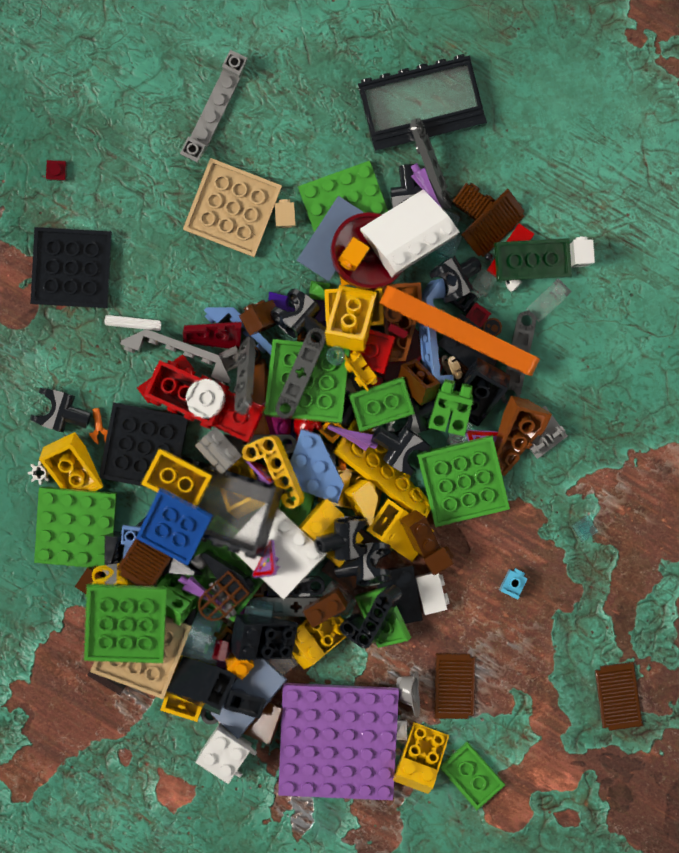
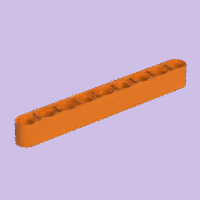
M387 286L379 303L526 375L533 376L540 361V358L394 287Z

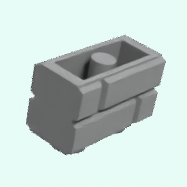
M217 427L212 429L195 445L221 475L242 457Z

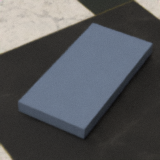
M338 196L296 261L329 282L336 272L330 253L333 236L346 219L364 212Z
M266 659L253 660L254 667L243 680L238 678L232 689H242L247 694L264 698L266 700L265 708L288 679ZM224 707L220 715L210 712L237 739L244 734L256 719L255 717L224 709Z

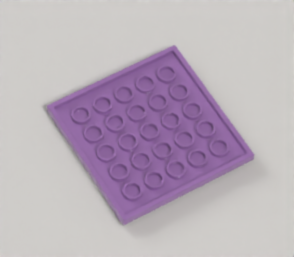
M284 683L278 796L393 800L399 688Z

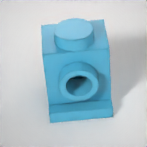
M516 568L514 571L509 569L499 590L518 600L527 581V578L524 577L525 573ZM518 580V585L512 586V581Z

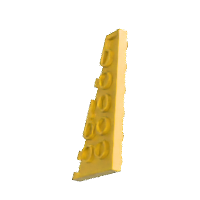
M354 418L346 429L360 432ZM374 428L362 431L361 433L374 434V432H371ZM341 437L333 452L336 456L368 481H371L377 488L411 513L417 510L427 518L431 510L428 498L419 487L414 486L409 479L410 475L395 469L383 460L388 451L386 448L378 444L376 449L368 447L364 451L345 437Z

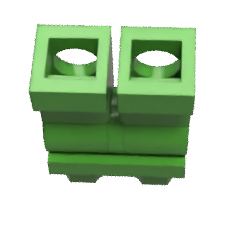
M445 379L442 387L438 389L428 428L445 432L448 424V433L465 436L473 403L472 385L462 384L461 391L458 392L453 390L455 382Z
M167 573L165 577L160 576L154 586L167 587L166 615L173 618V623L180 626L189 616V613L198 605L200 597L183 590L184 585L178 581L179 579L173 578V575Z

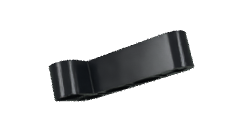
M388 585L377 595L366 618L357 613L351 614L341 623V632L361 648L366 649L371 646L381 635L402 595L401 590L396 585Z

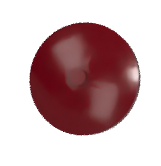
M367 212L349 217L338 227L331 242L330 253L335 270L343 280L360 289L376 290L386 287L394 282L402 273L400 272L392 278L360 231V228L380 217L381 214ZM353 237L370 247L355 271L345 269L341 262L338 261Z

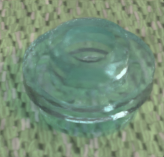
M333 346L327 351L326 358L332 365L338 366L343 363L345 352L340 346Z

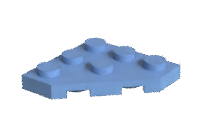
M301 429L290 461L300 487L304 492L338 503L344 482L324 445V441L321 435ZM285 476L283 483L288 486L289 479Z

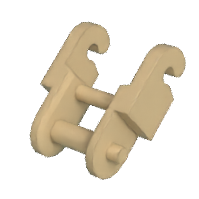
M443 355L440 361L447 375H453L455 379H460L462 372L459 362H452L455 359L454 356L449 357L445 361L448 356Z

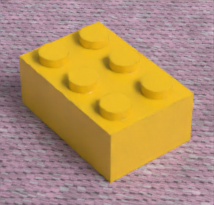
M159 449L142 485L156 492L163 488L198 507L214 475L163 449Z

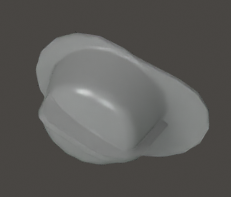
M415 671L413 676L398 677L396 688H399V700L404 704L412 706L413 713L418 718L420 714L419 673Z

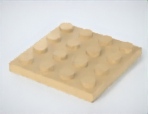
M210 158L183 230L255 258L282 185Z
M165 616L163 663L94 661L90 672L164 699L192 626L186 623L178 626L173 623V618Z

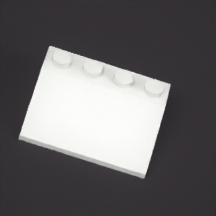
M424 189L360 228V231L392 278L445 245L459 234L450 217Z
M267 503L234 539L255 545ZM278 508L267 544L270 539L274 540L275 556L279 558L276 565L280 568L275 576L260 578L284 600L324 559L326 553L319 554L315 549L314 542ZM240 551L239 554L236 553L253 571L255 570L261 557L256 556V559H251L244 556L245 552Z

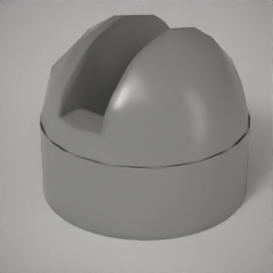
M203 552L190 561L196 569H203L207 565L202 557Z

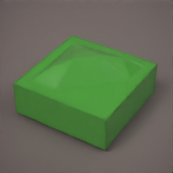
M311 281L309 297L325 301L324 289H329L330 283Z

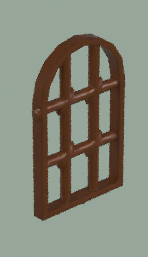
M228 570L207 591H204L198 602L199 612L207 620H220L227 616L250 592ZM229 574L232 579L223 587L219 581ZM236 581L240 587L230 594L227 591V587ZM217 584L220 589L211 598L207 592ZM243 589L247 594L237 602L234 597ZM224 591L227 594V599L218 605L215 602V598ZM205 595L208 598V602L201 607V600ZM231 599L235 605L225 613L222 608ZM212 602L215 610L206 616L202 610ZM218 610L223 614L219 618H211Z

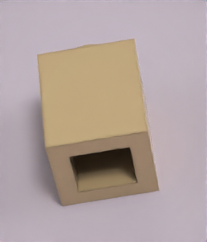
M289 199L279 200V203H275L276 228H296L294 202H290Z

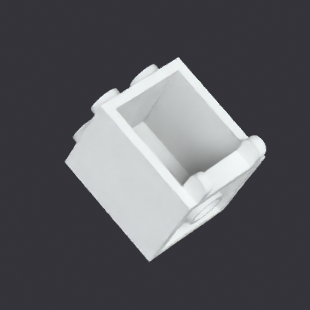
M219 723L200 751L196 763L229 784L234 775L239 778L243 775L238 771V768L248 753L256 755L257 751L251 747L252 743L242 736L237 739Z

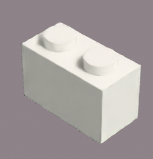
M577 237L570 243L571 268L588 267L595 263L593 240H588V237Z
M430 572L415 576L424 614L428 615L447 610L446 605L450 603L447 593L444 594L442 586H445L443 574L439 575L438 573L434 576Z

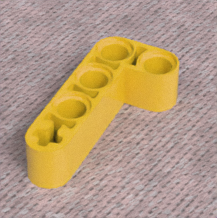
M275 435L267 436L246 445L242 449V456L246 461L252 462L264 458L275 486L285 489L284 494L281 496L285 507L293 509L304 502L303 491L279 437ZM268 440H271L274 444L272 450L267 446ZM251 447L256 450L255 457L250 454ZM276 458L281 461L280 468L275 465ZM283 476L289 479L288 486L283 483ZM295 496L296 500L291 501V498Z

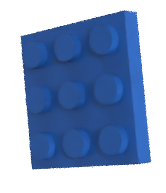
M160 488L136 539L188 566L213 515Z

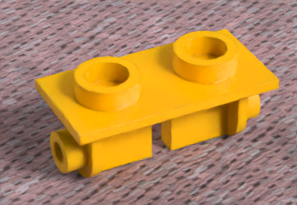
M353 351L349 358L344 354L346 369L350 373L353 371L356 375L355 380L360 387L364 386L369 391L367 385H374L378 381L376 374L370 366L362 369V367L367 365V362L360 352Z

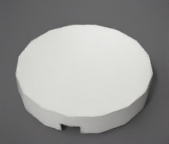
M209 379L196 381L188 389L186 395L188 409L195 416L201 418H212L218 415L225 403V393L222 387L217 382Z

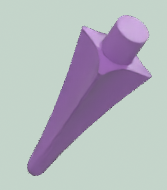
M417 163L411 166L414 172L411 177L441 207L425 167L420 169Z
M332 425L328 426V429L345 437L364 451L368 447L376 449L378 445L372 440L373 434L351 431Z
M182 575L178 580L184 585L183 590L199 597L203 595L204 591H207L193 576L188 579ZM217 599L215 600V602H216L218 605L221 604L220 601H218Z

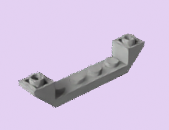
M232 50L229 51L222 65L220 77L191 137L187 138L180 155L198 163L208 148L240 82L248 59L247 57Z
M148 329L121 340L120 344L125 346L124 350L135 353V350L141 351L146 337L149 343L157 346L159 342L166 344V349L174 352L177 349L184 351L183 355L194 359L195 355L202 358L201 362L210 365L215 362L216 364L211 375L215 379L214 381L224 385L231 383L228 372L220 356Z

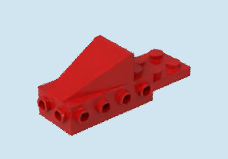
M159 360L144 396L151 399L150 403L159 407L161 404L168 406L166 410L175 414L179 411L184 414L183 418L192 422L197 419L201 421L200 425L211 430V427H217L219 430L250 443L266 407L252 401L251 407H248L249 411L245 415L235 412L236 394L228 391L229 386L219 382L218 384L225 393L223 409L212 418L195 416L188 409L186 401L188 389L196 381L213 379L204 375L199 378L194 376L196 372L185 367L183 371L178 368L179 364L168 360L165 363Z

